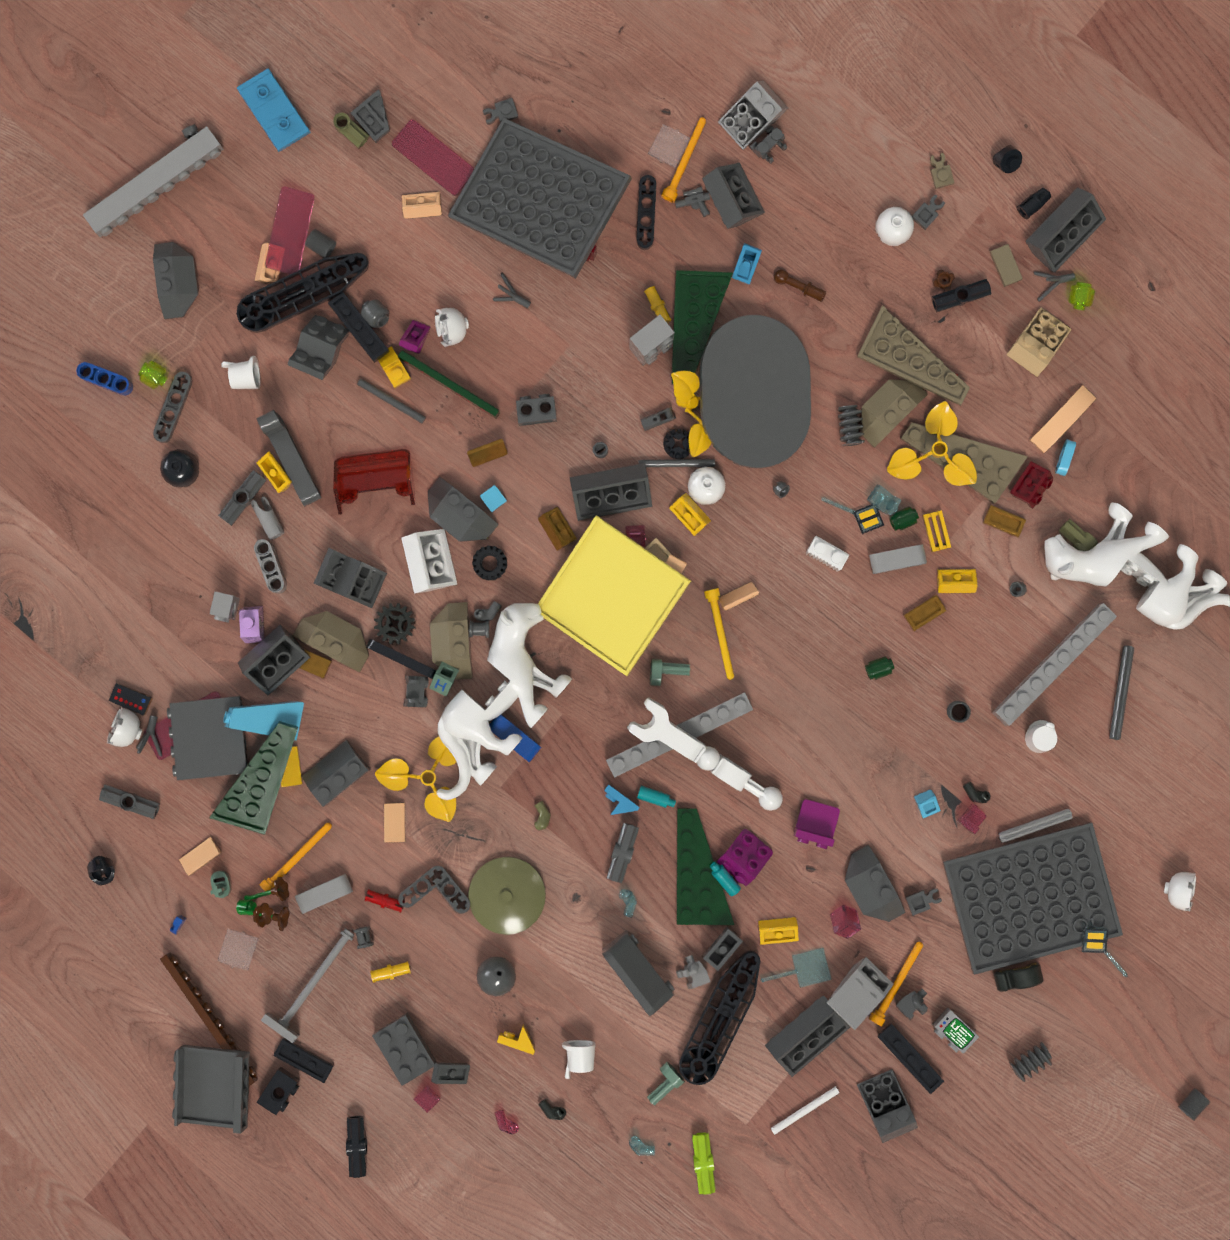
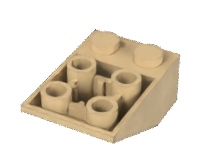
M1040 307L1013 344L1007 356L1038 377L1049 364L1071 331V328Z

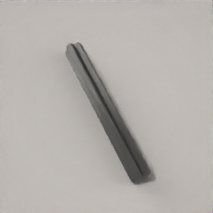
M1124 646L1122 651L1109 736L1113 740L1121 739L1134 647Z

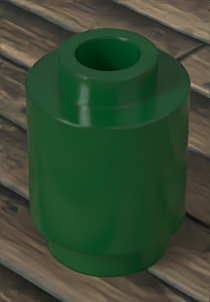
M910 506L893 513V516L889 517L894 531H901L917 524V519H919L916 509H912Z
M886 656L870 661L868 665H865V670L870 680H877L891 675L892 670L895 669L891 658L887 659Z

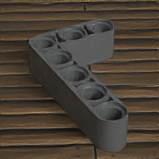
M272 410L256 418L263 433L269 437L303 506L305 507L321 499L322 497L281 416L275 410Z

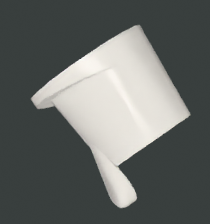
M251 356L249 361L239 363L224 361L221 363L223 368H228V378L232 389L260 388V368L256 356Z
M1044 720L1034 721L1029 726L1025 735L1028 748L1035 753H1044L1054 748L1057 743L1055 725Z
M571 1040L562 1043V1047L567 1050L566 1079H570V1071L585 1073L594 1070L595 1042Z

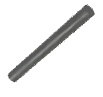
M362 378L358 381V386L423 424L425 421V416Z
M715 459L639 460V464L645 463V467H715Z

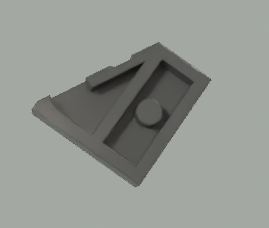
M377 90L351 112L354 119L375 143L390 132L380 91Z

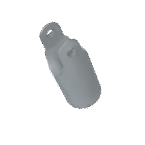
M265 496L261 498L265 511L258 506L255 500H252L251 506L269 540L283 535L285 532Z

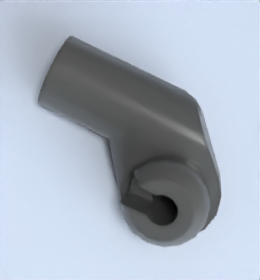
M494 601L489 609H476L474 617L480 622L491 621L502 606Z

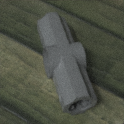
M253 470L240 488L234 491L232 498L218 516L232 526L245 508L251 504V501L267 480ZM246 493V501L240 503L238 501L239 495Z
M106 784L99 795L100 801L151 819H155L160 808V803ZM127 797H131L134 801L131 807L126 805Z
M623 823L618 842L615 843L611 856L612 861L607 879L622 883L624 880L627 865L630 864L635 848L633 846L639 827Z

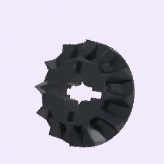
M675 428L667 433L663 446L665 452L670 457L682 459L690 454L689 432L684 429ZM673 437L677 440L685 438L682 443L683 448L678 446L672 449L675 445Z

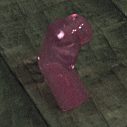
M504 1110L494 1112L501 1131L511 1135L518 1132V1124L507 1120Z

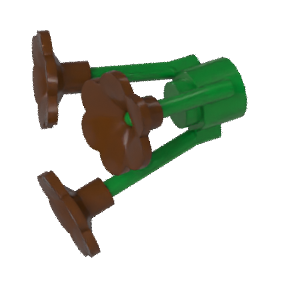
M278 877L274 881L275 887L271 888V890L254 895H245L244 900L241 899L237 902V913L239 915H253V921L257 923L258 927L263 928L265 925L270 924L271 920L278 922L280 931L287 927L290 915L288 907L285 906L279 914H273V909L267 903L257 906L252 900L272 894L279 897L281 901H285L289 897L288 883L282 877Z

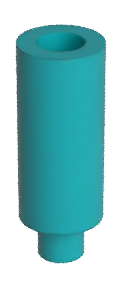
M642 785L637 799L664 808L667 806L674 808L676 800L671 799L669 794Z
M716 862L710 865L715 879L730 896H735L741 890L739 884L723 865H718Z

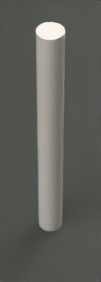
M836 1086L771 1127L774 1135L839 1094Z

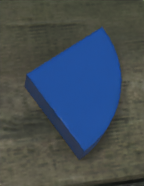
M182 915L177 916L172 923L173 926L170 928V932L177 935L187 918Z

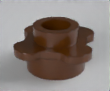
M938 270L937 278L933 285L936 288L940 287L944 291H949L955 276L953 273Z

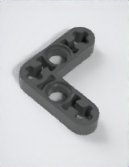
M441 866L432 867L402 891L398 897L400 906L409 908L436 888L456 913L463 914L470 908L469 899ZM434 870L437 872L440 870L442 872L440 875L441 879H434L432 883L435 885L431 886L430 881L425 876L428 875V878H431L434 875ZM423 881L427 884L426 892H419L417 890L418 882ZM447 884L454 887L453 895L445 894L444 887ZM413 887L414 892L419 895V898L416 899L414 895L410 899L411 904L407 902L404 904L402 902L404 899L403 895H410L412 893L410 888ZM457 893L461 895L457 897L459 901L466 902V904L464 905L465 910H463L462 908L457 909L456 906H458V903L456 900H454L453 902L450 901V899L455 897Z

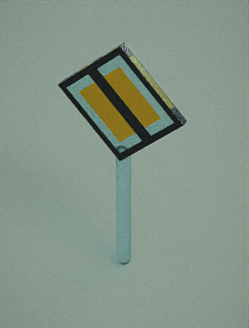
M821 498L826 503L854 514L862 534L884 526L876 503L854 511L827 498Z
M1084 928L1081 952L1104 953L1122 975L1128 977V974L1106 951L1109 929Z

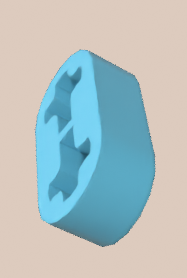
M1066 439L1056 466V474L1062 476L1067 474L1076 442Z

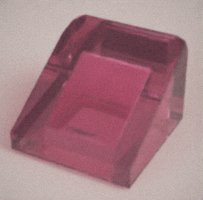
M644 525L626 526V536L645 548Z
M427 1085L413 1100L428 1113L441 1098Z

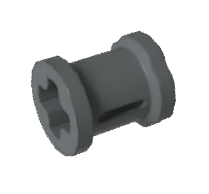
M470 620L469 637L485 636L489 638V621L479 623Z
M370 926L353 930L357 936V949L374 945V942H371L369 933Z

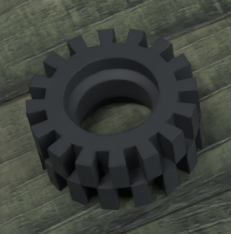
M490 545L483 546L473 556V569L482 579L487 581L496 580L506 572L507 558L501 549ZM493 556L497 559V566L494 570L484 569L482 562L485 557Z

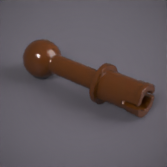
M783 269L777 270L774 274V280L777 284L783 285L786 283L803 291V296L812 297L820 302L825 298L826 291L815 287L811 282L804 284L789 277L788 272Z

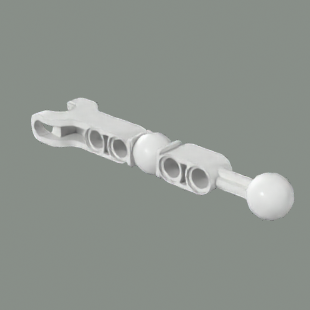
M647 698L644 702L646 708L653 714L652 720L648 724L641 725L631 722L628 725V730L644 742L659 740L697 763L701 769L710 770L712 774L738 791H742L744 788L759 798L760 806L764 809L772 811L781 806L783 796L778 788L762 787L750 779L752 775L748 771L719 754L715 748L706 746L703 742L670 722L665 707L657 701Z

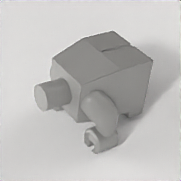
M693 955L685 957L688 965L684 966V970L676 971L678 978L686 977L688 979V989L709 983L708 973L701 962H695Z

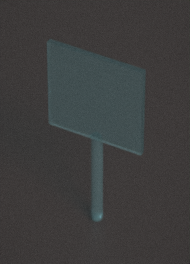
M824 948L792 955L795 970L760 979L761 982L796 974L800 988L831 980Z

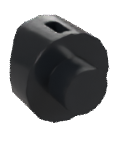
M1008 145L993 156V163L1004 173H1012L1020 167L1022 154L1012 145Z
M96 856L87 865L88 875L97 885H106L113 881L115 869L110 858Z

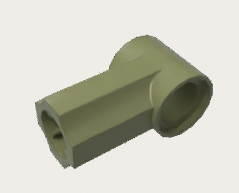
M338 113L333 119L335 129L358 149L367 142L369 135L355 124L347 114ZM342 119L348 121L345 127H339L338 122Z
M1068 519L1058 530L1077 550L1089 551L1098 544V541L1090 533L1084 532L1071 519Z

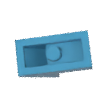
M744 243L732 278L750 284L762 250Z
M608 784L604 791L607 793L605 796L612 802L619 801L610 815L638 811L640 808Z

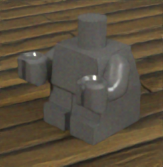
M922 988L918 993L915 991L911 992L899 1001L896 1008L909 1020L914 1017L913 1013L915 1011L924 1015L928 1011V1007L923 1003V998L927 995V992Z

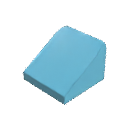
M493 485L480 495V498L491 512L507 502L496 485Z
M932 790L914 796L922 818L941 811Z

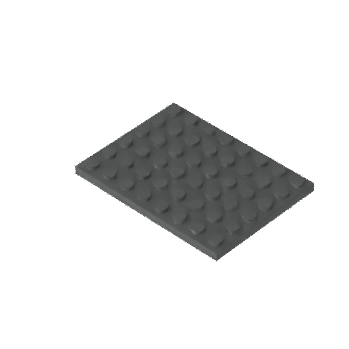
M503 118L448 217L576 279L630 184L632 177Z
M1092 822L943 861L974 975L1083 946L1084 929H1108V939L1123 935ZM1086 930L1085 939H1088V933H1104L1103 939L1106 940L1107 931Z

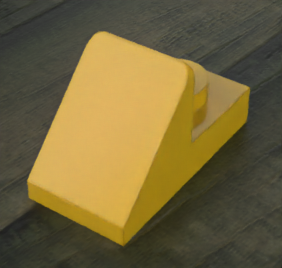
M391 346L388 348L389 352L378 361L393 387L397 388L411 378Z
M524 1024L519 1038H516L514 1033L508 1031L500 1032L497 1043L534 1055L535 1046Z

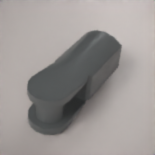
M670 407L640 419L644 431L675 420L676 416H673L671 411L673 408ZM665 414L666 420L661 421L660 415Z

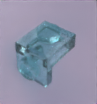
M877 484L867 498V501L880 512L891 516L898 509L901 499L893 496L881 485Z

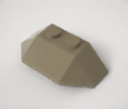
M888 380L861 407V417L863 418L861 420V425H863L861 432L864 433L862 436L875 448L928 393L923 388L906 380Z
M468 602L448 603L430 623L432 662L438 667L444 662L458 669L459 672L455 680L472 679Z
M328 611L301 619L293 634L294 637L358 672L362 670L369 657L361 629Z

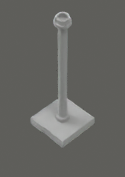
M346 928L340 932L342 934L341 938L284 1017H280L278 1020L270 1013H266L261 1019L263 1023L291 1043H294L300 1035L289 1027L290 1020L347 941L353 940L354 934Z

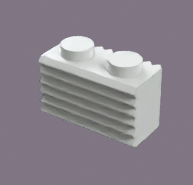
M818 536L814 537L806 551V555L809 554L810 557L813 556V559L816 558V561L819 560V562H823V564L833 568V570L836 569V572L843 568L849 557L848 553Z

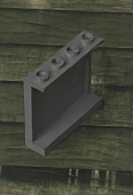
M241 696L169 703L170 708H167V717L171 719L172 727H169V737L173 738L171 757H175V765L172 766L173 776L177 777V780L242 774L248 765L245 731L225 727L226 723L223 722L224 714L226 711L228 712L230 707L242 706Z
M182 1045L174 1053V1062H176L173 1080L175 1081V1089L173 1091L175 1108L172 1112L174 1126H178L180 1123L225 1127L233 1128V1133L239 1134L248 1128L250 1052Z

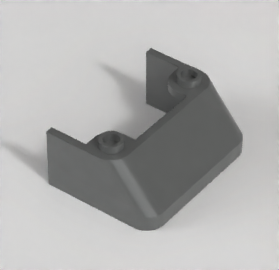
M626 930L602 949V955L645 1012L652 1016L674 996L675 988L669 980L665 982L639 950L637 938L633 934L629 935V932Z

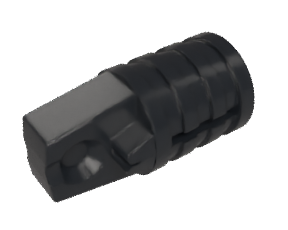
M1041 188L1016 207L1017 211L1024 219H1029L1051 198L1050 192L1045 188Z

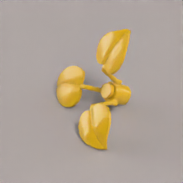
M677 371L671 373L676 403L679 407L686 408L685 412L692 415L699 422V424H694L689 432L690 454L692 457H696L706 451L712 443L704 431L702 420L691 411V409L698 406L700 397L694 394L699 389L700 382L698 376L693 372Z
M946 401L936 405L929 412L925 420L927 432L937 434L938 439L932 445L931 451L917 458L916 453L912 449L902 448L897 450L887 467V472L890 475L904 480L915 478L921 472V466L918 462L933 455L936 458L945 457L949 463L944 468V477L948 483L955 486L976 483L977 473L972 460L961 453L955 454L952 460H950L947 454V444L941 439V435L949 436L954 433L958 425L957 417Z
M439 736L430 743L428 748V755L436 760L431 770H424L421 775L408 774L409 767L407 763L395 758L385 762L375 772L377 780L386 788L394 791L405 789L408 786V778L420 779L424 785L431 786L434 793L428 794L425 798L424 805L426 811L435 818L447 822L452 820L456 811V798L443 800L437 796V789L434 786L436 781L434 771L439 762L443 766H451L457 761ZM441 787V788H440V789H444V790H450V788H448V787Z

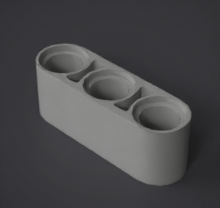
M265 539L258 540L254 545V551L267 587L274 593H282L286 590L287 582L274 546ZM267 544L269 549L266 553L262 554L260 546ZM273 561L275 568L273 571L268 572L266 565ZM279 579L281 587L275 590L272 584L275 580Z
M923 544L869 555L873 574L927 563Z
M344 874L296 895L295 899L301 913L304 914L353 892L347 875Z

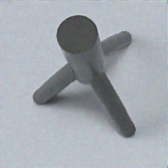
M1035 271L1034 275L1045 277L1046 281H1055L1037 300L1040 302L1060 283L1074 281L1075 274L1055 276Z
M501 273V277L509 290L500 284L498 288L511 297L493 298V301H515L528 309L531 302L518 295L506 276Z
M150 715L146 734L136 747L138 754L141 753L151 735L158 755L162 756L154 733L158 717Z

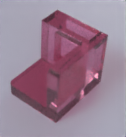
M971 804L957 820L972 834L977 833L980 829L978 826L986 818V815L975 804Z
M842 905L830 914L834 934L848 939L861 930L857 910Z

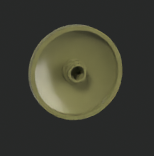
M500 857L487 862L476 872L470 883L468 899L474 917L483 927L494 933L510 935L528 929L537 921L545 905L546 891L540 874L531 864L515 857Z

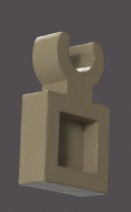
M944 153L940 154L941 161L939 162L935 161L933 155L930 157V163L935 167V169L930 171L935 189L954 184L950 165L944 166Z

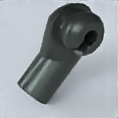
M971 782L963 785L972 802L983 804L990 800L991 795L988 791L976 790Z
M546 1099L538 1104L548 1119L562 1120L566 1116L564 1108L551 1107Z

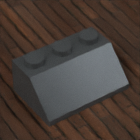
M740 162L717 167L702 178L705 188L709 192L727 229L738 227L765 213Z
M279 625L238 662L242 673L268 696L303 665L310 656L284 627Z
M346 740L301 777L310 792L322 807H325L371 769Z

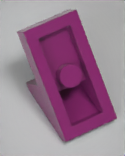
M413 320L400 339L399 346L420 354L430 327Z

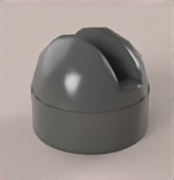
M194 124L183 129L182 133L186 139H190L198 133V129Z
M598 442L593 446V453L597 458H605L608 455V447L605 443Z
M783 481L776 482L777 485L776 487L773 486V492L779 498L785 497L790 490V486Z
M1020 581L1013 582L1010 586V593L1014 597H1021L1026 594L1027 586Z

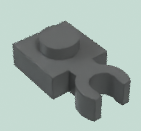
M512 98L495 103L496 109L494 110L490 108L483 110L484 115H492L490 119L486 120L488 125L493 124L498 118L500 123L503 118L508 120L518 118Z
M937 195L931 198L930 205L924 202L912 216L913 220L924 230L938 217L939 214L935 211L942 209L945 204L944 201L940 205L934 203Z
M931 889L927 895L922 890L905 897L912 916L931 909L929 903L937 904L942 901L941 898L933 899L932 897L933 893L938 892V889Z

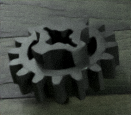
M389 603L388 609L383 606V613L377 612L380 616L379 619H374L375 622H378L374 629L380 630L377 636L383 635L382 641L385 642L389 639V644H393L394 640H396L399 645L401 643L400 639L408 641L406 636H413L410 630L416 629L412 625V622H415L416 619L410 618L413 612L407 613L408 607L406 606L401 609L400 603H397L396 607ZM392 611H399L403 614L394 616ZM386 617V625L382 626L383 619ZM391 618L396 621L399 620V623L397 624L399 630L395 627H391ZM407 621V629L404 632L403 625ZM393 631L396 632L398 636L392 637L389 636L387 633Z

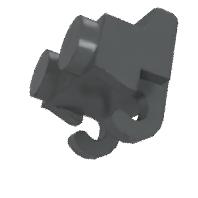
M773 126L766 130V133L769 135L758 144L754 141L749 146L759 158L765 159L770 164L774 159L767 154L776 145L784 151L787 149V145L781 143L785 139L784 134L780 129Z
M405 676L407 687L403 707L426 708L428 699L427 696H424V690L428 688V677Z

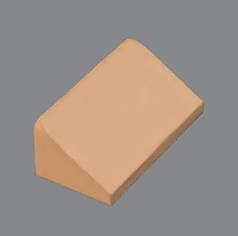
M440 192L402 195L404 218L440 216L442 214Z
M270 243L262 244L255 281L268 284L278 281L285 248Z
M750 582L719 597V602L723 610L726 611L757 596L759 591Z
M405 803L384 804V842H405Z
M210 837L179 859L187 875L190 876L222 852Z

